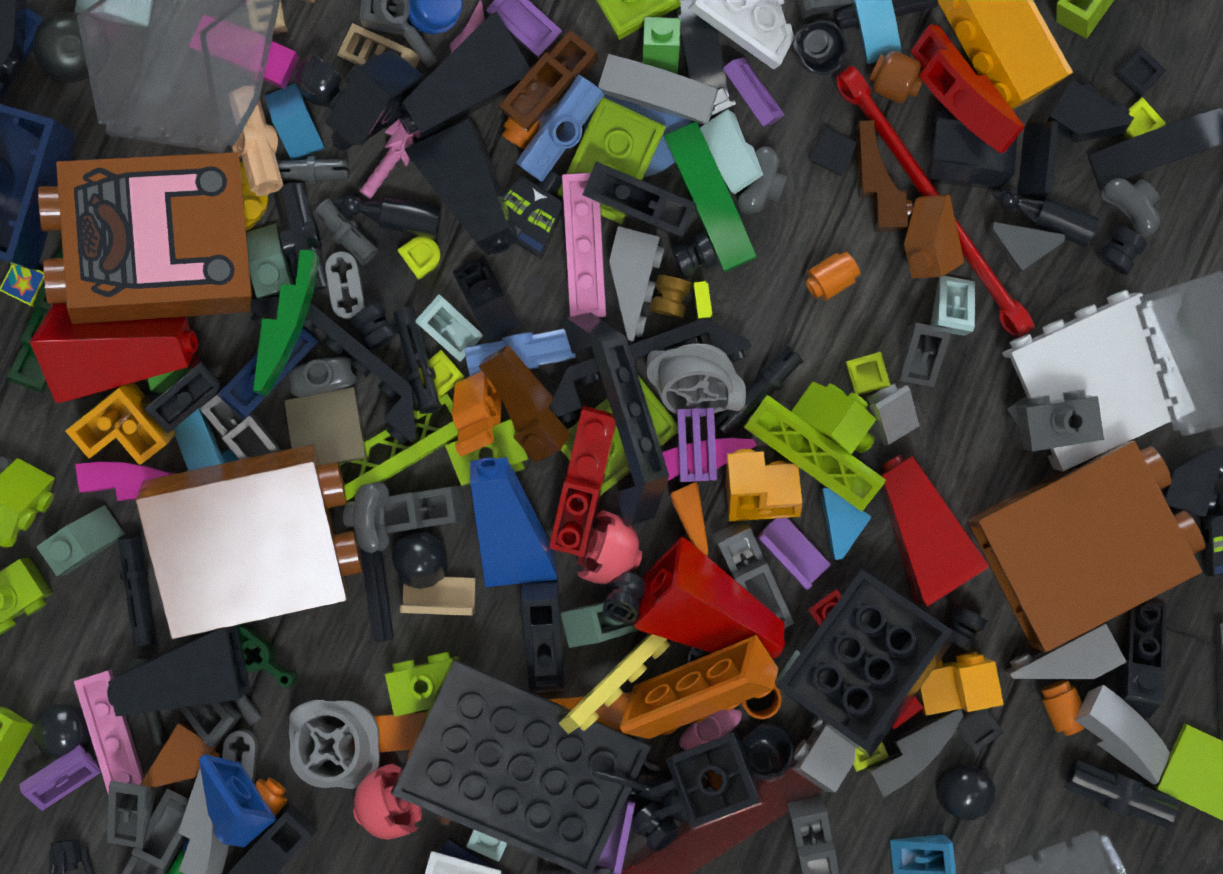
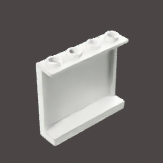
M1128 290L1115 293L1107 297L1109 304L1098 309L1095 304L1075 312L1076 319L1065 324L1063 319L1052 322L1042 328L1043 334L1033 339L1030 334L1017 338L1010 342L1011 349L1002 352L1004 357L1011 359L1028 398L1049 395L1050 401L1064 399L1063 392L1085 390L1086 395L1098 396L1104 440L1051 448L1052 454L1048 458L1052 468L1055 470L1065 471L1193 411L1142 293L1129 294Z

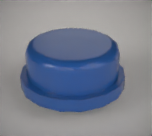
M409 0L410 12L408 18L412 25L421 32L431 35L441 34L455 25L462 12L463 0Z

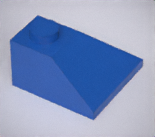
M205 754L199 759L208 816L215 825L213 831L216 837L226 845L245 847L277 819L240 762Z

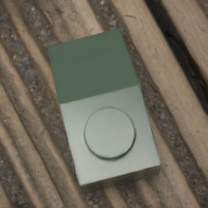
M277 223L246 232L249 273L256 297L258 299L279 297L281 284H296L288 258L282 247Z
M104 505L65 526L36 547L55 575L64 576L69 575L125 536L126 532L108 506Z
M605 601L561 613L569 648L600 643L638 631V629L634 627V621L623 623L609 618L603 611Z

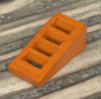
M694 482L670 493L671 495L669 496L690 542L708 556V544L699 486L697 482Z

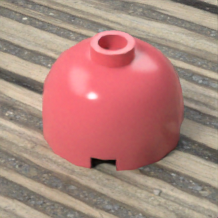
M602 510L595 516L600 522L596 528L592 527L584 557H577V564L583 566V571L577 572V575L593 583L608 585L622 573L630 572L631 570L635 571L641 562L642 551L639 550V539L636 529L632 525L626 527L624 519L620 516Z
M394 764L382 766L367 774L357 786L353 812L356 821L371 835L386 840L406 836L417 831L419 827H415V822L420 821L422 817L421 807L391 794V790L401 770L400 767Z

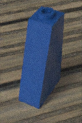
M487 457L481 460L470 461V484L485 587L557 580L555 551L549 549L550 541L507 457L496 459Z

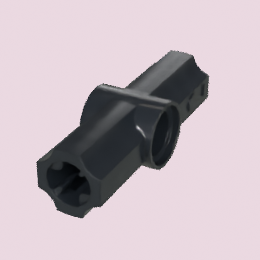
M302 182L285 184L279 191L273 192L281 223L279 234L284 253L290 259L292 274L296 283L300 249L316 252L320 259L313 292L321 291L328 287L320 252L322 250V241L316 221L311 217L306 190Z
M1077 759L1074 760L1067 772L1064 787L1071 792L1100 802L1101 806L1128 817L1134 815L1166 829L1175 820L1179 800L1160 791L1147 788L1140 781L1112 771V773Z

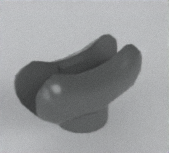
M763 146L755 152L763 176L749 184L738 198V206L743 213L757 214L764 209L767 199L779 203L788 176L778 173L780 165L779 155L767 146Z
M1115 178L1101 189L1103 200L1117 206L1124 212L1137 234L1147 237L1158 230L1160 215L1153 206L1160 200V196L1148 182L1139 179L1132 185L1126 179Z
M339 355L296 365L287 374L290 381L291 394L296 397H307L354 385L357 377L351 370L350 363L353 359L345 355Z
M381 482L362 485L356 492L355 502H348L343 511L344 526L348 530H354L356 543L363 551L373 553L376 550H385L389 544L385 525V506L389 492L386 485Z

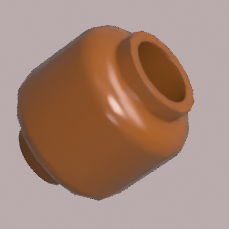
M895 50L890 51L887 56L881 54L869 78L870 81L874 82L873 91L898 104L904 103L909 95L916 98L923 83L919 77L921 64L919 61Z

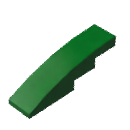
M697 122L664 135V141L679 170L680 178L691 201L696 203L695 213L723 272L725 273L756 259V254Z
M300 249L296 285L281 284L277 320L262 318L253 391L258 395H268L287 364L302 331L313 296L320 259L315 251Z

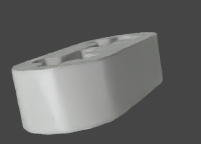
M336 252L328 258L325 268L333 311L339 317L350 320L355 314L365 309L360 268L357 260L351 254ZM344 259L346 264L352 265V269L346 271L348 283H342L340 274L333 272V268L339 266L338 260ZM349 288L351 298L358 300V304L352 306L351 313H347L345 308L339 307V302L345 300L343 289Z
M236 730L229 734L224 741L222 759L240 762L255 784L258 740L249 730ZM240 737H244V743L249 744L250 749L243 752L242 761H237L238 749L232 748V743L238 741Z

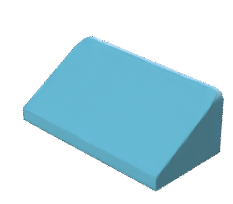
M199 408L174 428L176 432L175 437L188 471L225 463L208 418Z

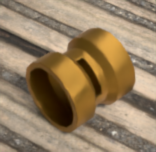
M658 275L655 285L658 289V296L652 299L649 310L670 317L684 318L686 307L682 300L690 294L692 283L672 276Z

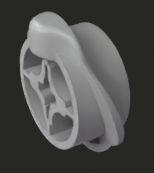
M688 344L667 351L653 350L648 354L646 365L647 377L658 390L665 407L671 412L677 414V409L714 408V413L725 410L740 411L744 408L746 402L745 383L736 373L727 354L721 349L708 344Z
M312 700L297 706L290 713V761L296 774L306 783L320 788L342 787L353 789L357 788L367 774L379 768V728L374 716L364 706L346 700ZM328 715L334 716L342 720L345 725L336 728L332 723L328 724L324 718ZM332 761L336 766L341 765L345 771L343 773L334 772L325 767L323 763Z

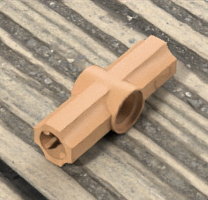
M241 86L238 89L230 90L226 100L234 126L231 134L233 152H239V157H242L250 190L255 192L256 196H267L270 193L279 191L283 186L275 156L278 146L277 132L272 125H267L258 91H255L253 86Z

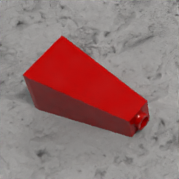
M55 303L51 306L30 341L56 403L66 402L187 368L198 349L196 333L190 330L186 317L72 324L66 303Z
M899 454L882 465L885 471L880 476L886 479L881 489L912 596L916 603L928 607L989 568V566L914 457L910 456L903 459Z
M681 537L641 577L647 587L643 599L639 601L641 608L637 619L634 621L636 629L711 653L757 635L771 658H777L783 651L785 646V623L684 537Z

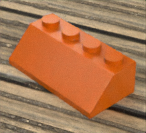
M757 635L634 685L619 728L623 733L647 739L661 734L669 735L683 725L691 722L699 723L713 713L723 709L725 711L731 710L741 702L753 697L761 698L766 696L774 689L778 667Z

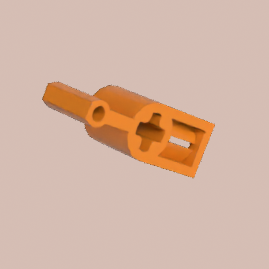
M483 371L455 383L452 416L458 430V441L455 443V448L461 457L493 443V426L500 424L502 399Z

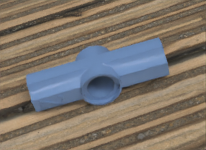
M578 74L555 108L547 110L540 118L538 132L518 158L516 164L543 182L565 149L571 148L579 142L582 136L583 124L605 95L602 90ZM564 122L563 130L556 135L558 126Z
M565 329L535 335L532 332L504 337L501 339L502 341L465 348L470 376L482 371L479 365L484 358L507 345L512 348L530 371L540 368L539 365L576 359L575 354L571 352Z

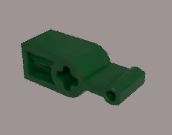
M247 623L238 624L247 671L256 672L265 669L277 678L280 686L285 688L292 686L298 679L295 671L286 670L273 660L275 657L273 644ZM260 647L262 650L259 655L263 660L259 659L253 662L250 659L253 653L249 649Z

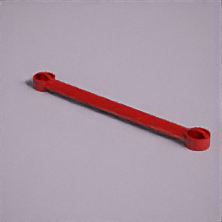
M849 66L836 75V87L839 94L847 102L854 105L858 104L869 121L874 120L876 132L920 195H939L871 98L870 88L861 73L854 66ZM955 218L963 256L999 306V321L1003 329L1009 335L1016 338L1026 335L1035 328L1030 315L1017 300L1010 297Z

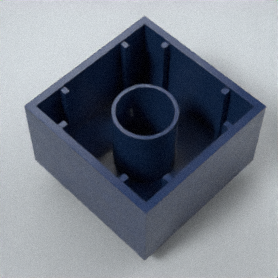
M0 104V261L36 272L48 235V231H42L38 187L58 186L56 162L70 161L77 135L54 119Z

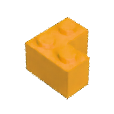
M134 382L117 388L65 431L88 458H91L108 443L117 438L139 465L168 444L176 435L174 429L167 433L147 413L141 402L145 395Z
M740 449L733 454H727L725 483L729 521L801 516L802 494L799 467L797 465L789 464L787 461H774L765 466L764 451L755 452L752 449Z
M977 652L956 655V661L944 664L941 659L917 692L918 701L924 707L921 712L925 715L956 709L971 712L1004 705L995 661L984 657L983 654H977Z

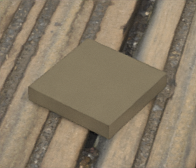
M354 387L284 400L292 449L315 444L320 465L337 461L340 464L367 459L357 390Z

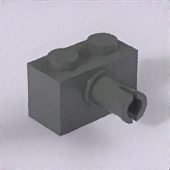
M1085 390L1063 392L1064 399L1050 401L1049 395L1027 398L1028 405L1017 406L1023 449L1038 451L1104 440L1098 396L1086 395Z

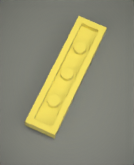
M649 633L558 724L568 734L579 727L582 731H585L598 719L599 715L595 711L603 703L609 707L623 693L619 687L627 679L631 683L634 682L647 669L643 663L650 656L654 659L658 658L670 646L667 639Z

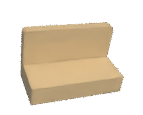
M444 576L434 586L422 589L409 587L404 584L403 604L400 605V613L471 616L475 614L476 578Z

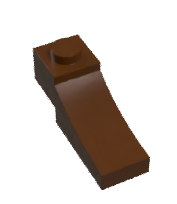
M569 30L549 54L546 52L499 105L500 110L528 132L544 113L565 94L578 74L584 77L598 62L597 51Z
M874 120L859 121L855 127L859 198L873 197L875 232L903 231L908 227V222H910L912 216V200H907L906 191H899L885 169L877 145Z
M509 345L484 358L479 367L496 389L509 413L515 429L514 439L535 463L560 451L571 433L549 408L554 399Z

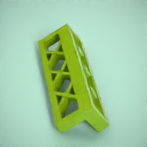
M447 393L440 397L439 401L441 405L446 404L452 414L453 401ZM418 410L417 420L426 416L425 424L418 423V427L423 428L420 441L410 447L400 445L396 439H394V443L385 441V439L391 436L386 432L387 429L366 441L367 459L351 461L361 464L362 467L358 478L346 485L344 484L347 503L355 499L356 492L362 485L375 482L382 483L458 438V430L454 421L441 429L429 426L432 413L420 414ZM428 430L435 431L426 437ZM378 443L393 446L390 459L380 465L368 462L373 446ZM397 448L405 449L396 455ZM367 466L373 467V469L365 473Z
M768 395L744 427L861 512L886 481L882 476Z

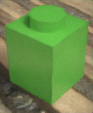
M645 17L643 64L678 74L681 18Z

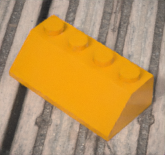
M937 0L978 75H986L1012 110L1030 102L1073 73L1033 0Z

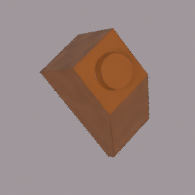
M950 194L922 196L915 200L904 242L912 278L942 277L964 263Z
M187 720L178 723L140 785L153 788L197 777L200 769L199 759L204 754L220 758L221 754L217 752V749L221 742L211 748L205 744Z

